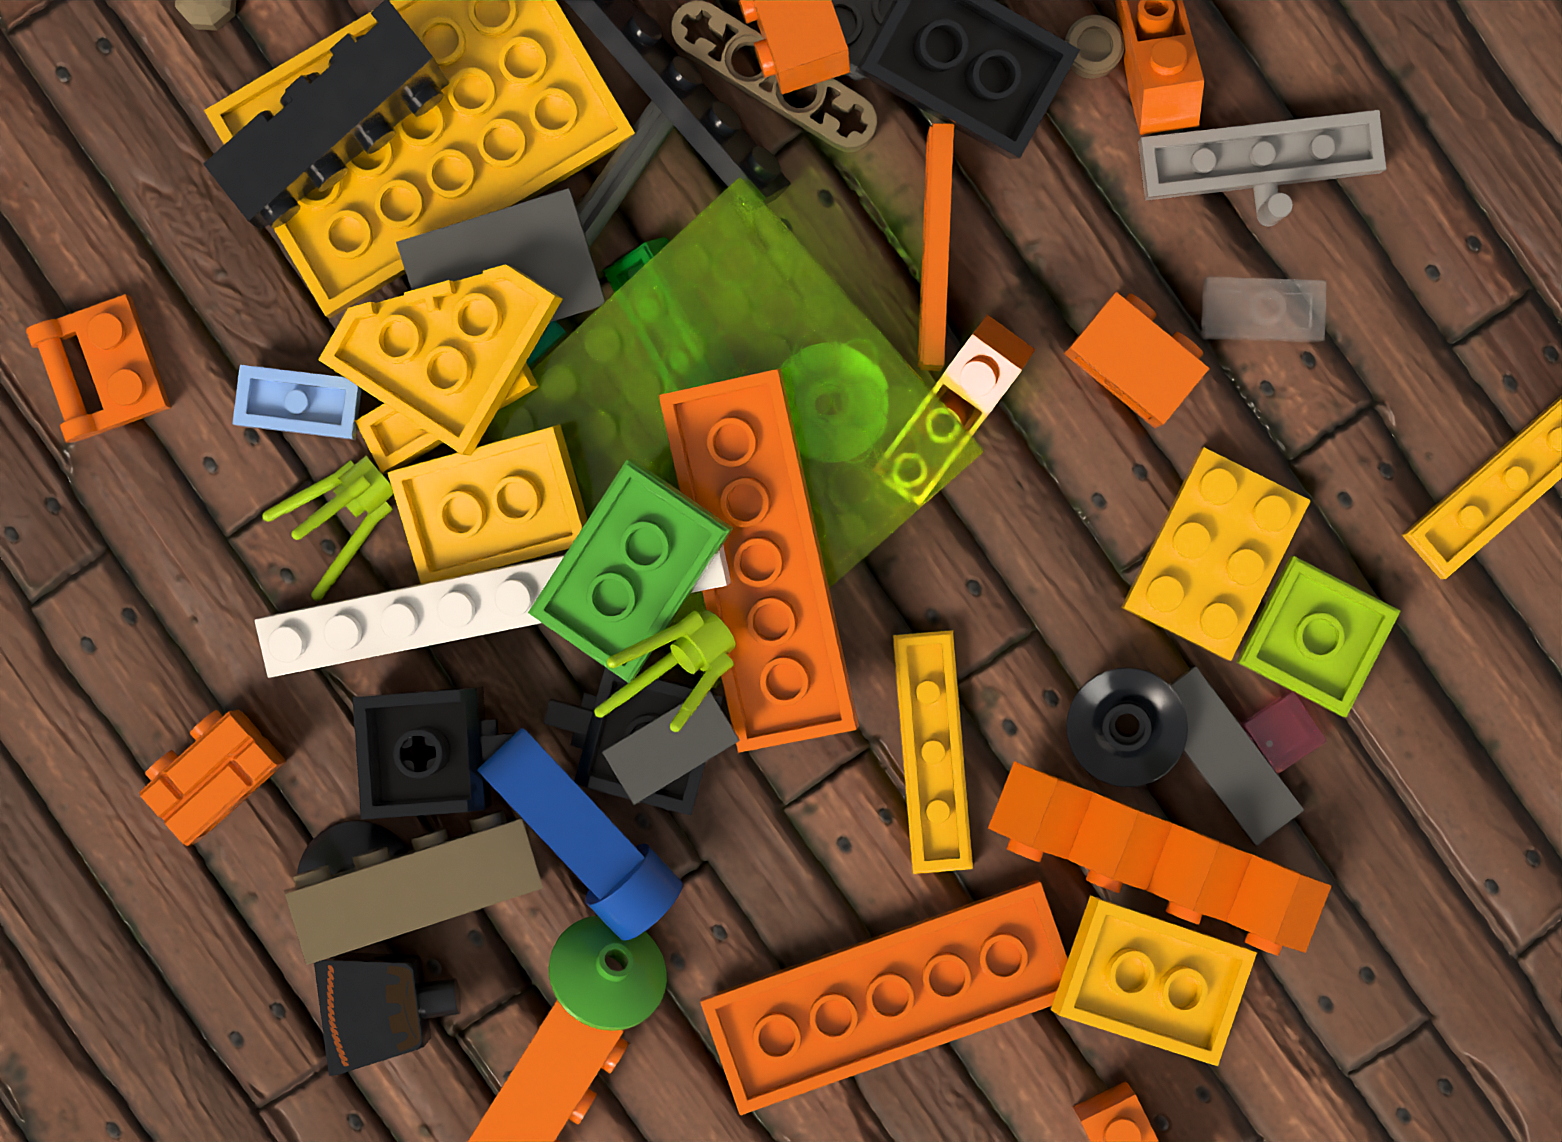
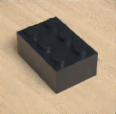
M893 0L855 72L947 124H954L955 129L1008 159H1020L1080 49L994 0Z

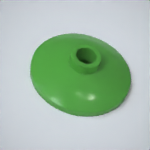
M598 915L583 918L563 931L553 946L549 958V979L557 1000L576 1020L596 1029L617 1031L642 1023L655 1011L665 993L667 983L666 965L659 947L651 936L643 932L633 939L622 941ZM605 957L617 960L623 967V970L614 971L610 969L605 963Z

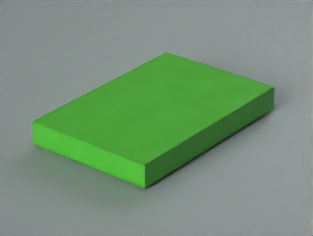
M627 459L528 611V614L630 683L634 680L652 651L616 668H609L607 666V659L623 651L625 648L669 627L734 528L634 459Z

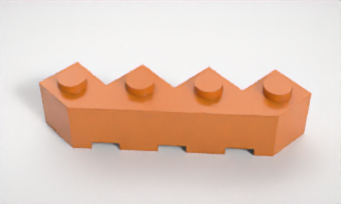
M1015 761L988 826V829L1010 838L1006 849L1037 862L1041 861L1044 852L1067 859L1089 869L1086 880L1097 886L1116 893H1120L1123 883L1146 890L1169 901L1165 909L1166 912L1198 925L1203 915L1225 921L1248 931L1245 943L1279 956L1282 946L1306 953L1332 886L1263 857L1260 858L1184 826L1176 825L1138 808L1074 785L1069 781Z

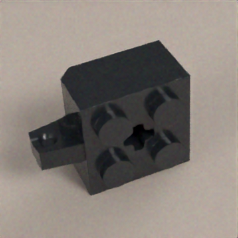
M605 667L598 695L584 693L581 706L556 699L549 700L543 723L572 731L573 736L570 746L583 749L574 780L576 784L630 799L602 752L634 733L635 730H639L649 724V722L654 721L685 702L695 687L659 677L625 703L616 707L604 717L599 718L594 714L595 708L628 684V682ZM712 692L721 707L724 695ZM706 762L640 802L691 816Z
M483 686L368 694L352 697L361 820L485 810L492 805L490 784L477 769L516 732L498 733L497 719L486 720ZM421 736L425 737L426 745L435 746L436 757L427 761V767H423L421 758L412 757L410 752L411 746L420 743Z

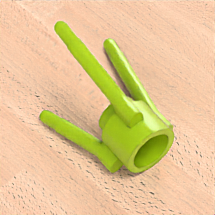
M366 455L356 464L349 460L335 473L281 501L279 504L266 510L262 515L264 521L270 522L334 489L333 492L336 496L292 531V537L295 540H300L344 506L356 518L364 511L368 513L313 590L311 597L315 601H320L325 596L377 523L393 510L386 502L394 495L391 483Z
M693 610L677 624L610 656L607 659V666L609 668H616L676 640L670 645L671 652L597 706L594 710L595 716L599 718L604 717L679 663L683 669L691 674H695L699 669L706 671L670 723V729L673 732H679L717 679L734 666L732 659L727 655L736 648V642L729 628L711 611L704 610L699 614Z

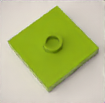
M1290 556L1236 663L1341 717H1347L1401 611L1295 556Z

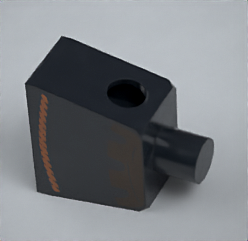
M342 953L314 963L329 1076L343 1074L423 1048L431 1039L429 1018L461 1013V998L457 979L451 978L424 982L422 962L418 955Z

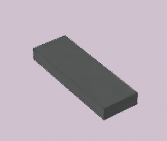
M1192 666L1170 683L1171 687L1179 695L1187 715L1188 735L1183 751L1253 845H1259L1304 811L1196 666Z

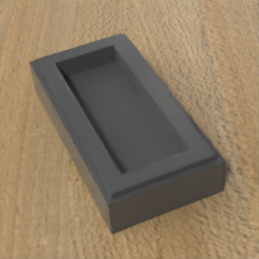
M711 691L707 693L679 732H673L670 729V723L683 703L602 752L634 805L740 741Z

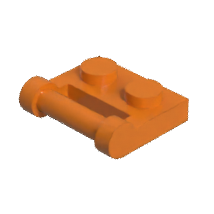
M124 294L57 319L39 322L26 329L31 347L38 348L64 418L65 422L60 424V428L66 443L84 440L171 408L131 296ZM74 336L78 337L103 410L92 414H87L62 344L63 340Z

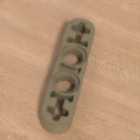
M702 0L690 1L682 5L675 12L671 22L672 37L677 49L687 58L838 150L857 152L865 148L873 140L877 128V114L873 105L863 96L832 78L814 84L817 89V95L811 105L805 108L792 107L784 100L775 75L765 78L761 72L754 77H745L739 75L732 66L734 53L741 47L754 46V42L763 40L760 33L713 4ZM702 17L708 18L710 33L723 42L727 30L736 34L726 43L721 61L711 58L717 53V45L709 40L700 37L695 44L688 42V29L684 26L687 20L698 23ZM827 92L838 96L832 101L831 106L837 112L848 116L855 109L862 113L860 124L866 129L863 134L852 131L847 138L839 134L840 122L826 112L822 124L813 120L822 110Z

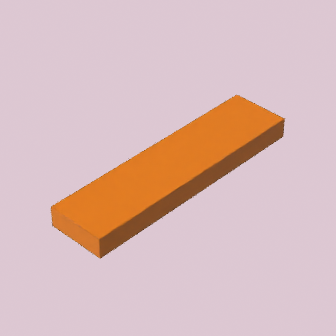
M933 123L932 127H929L926 141L917 367L925 371H941L945 361L954 124Z

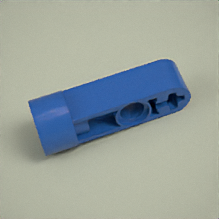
M522 727L477 769L488 783L589 888L585 898L586 904L620 940H630L645 932L670 909L678 898L683 887L682 880L648 844L644 843L634 846Z

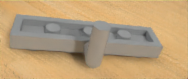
M1379 110L1141 137L1138 141L1145 201L1253 188L1257 219L1260 224L1267 227L1277 224L1291 212L1293 206L1292 200L1288 195L1278 193L1277 185L1379 174L1386 170Z

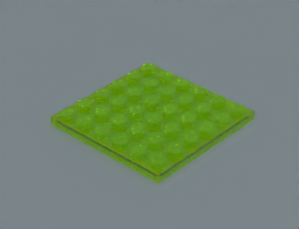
M742 177L733 182L531 371L539 387L497 411L486 430L496 442L560 424L586 515L589 519L625 461L630 458L680 491L659 395L781 368L829 588L985 451ZM702 591L693 592L689 595L669 627L680 622L693 610L699 614L706 610ZM700 669L698 670V671L702 674V676H703V675L705 674V672H706V671H702V670H700ZM721 676L712 686L714 689L722 684Z

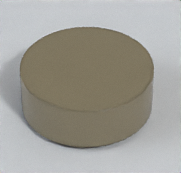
M1089 15L1077 20L1070 27L1064 41L1080 49L1070 69L1084 78L1095 79L1106 76L1115 69L1124 52V37L1120 28L1109 18L1100 15Z

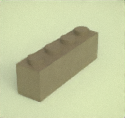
M499 810L469 820L472 831L449 838L446 828L412 838L411 841L414 849L390 856L388 847H382L354 856L352 859L355 868L331 875L329 866L326 865L294 875L295 887L283 891L306 965L543 889L522 818L513 817L506 819L504 810Z

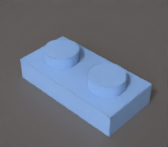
M240 365L232 424L243 427L356 440L357 424L355 420L359 416L362 388L345 377Z

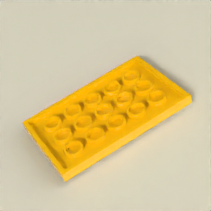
M389 0L434 57L449 84L441 90L444 96L436 106L418 117H415L413 113L408 115L393 127L396 134L385 146L371 154H367L365 150L346 164L348 172L339 182L324 191H319L316 187L298 201L301 208L295 216L283 225L274 228L326 317L332 318L406 274L396 242L529 201L614 151L621 143L635 134L556 0ZM371 12L205 109L204 112L223 144L227 143L260 112L270 110L275 116L284 107L281 105L280 99L286 92V88L301 75H309L315 72L321 75L329 67V60L333 56L330 49L348 33L354 37L364 35L378 23Z

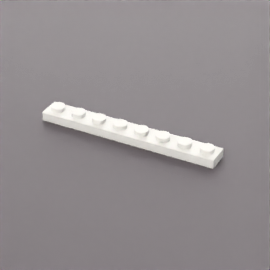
M723 545L691 593L723 587L731 583ZM565 554L255 619L267 676L270 678L539 624L541 622L528 614V611Z

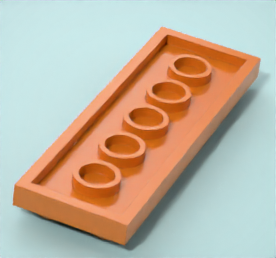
M781 368L659 395L680 492L734 528L723 544L731 583L727 586L703 590L702 593L706 610L716 614L725 623L736 642V648L727 654L732 659L734 666L726 671L721 678L732 727L740 739L736 743L738 753L857 730L859 727Z
M1037 879L702 997L700 1003L739 1115H743L1050 1007L1053 1004L1068 958L1042 884Z

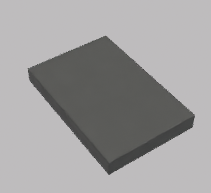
M571 188L396 242L411 290L447 280L457 281L483 274L484 270L506 264L518 269L563 298L550 322L607 304Z

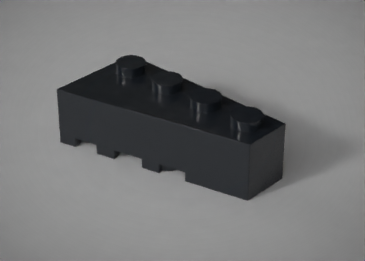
M384 0L371 12L378 22L371 30L358 37L348 33L330 49L333 56L329 60V67L321 75L318 72L301 75L285 89L286 92L280 99V103L284 107L275 116L270 110L260 112L203 163L247 221L259 230L264 229L268 225L274 229L289 221L301 208L298 201L316 187L319 191H324L335 185L347 174L348 168L346 164L364 150L367 154H371L381 149L395 136L394 126L411 113L415 117L425 114L443 98L444 94L441 90L449 84V81L434 57L389 0Z

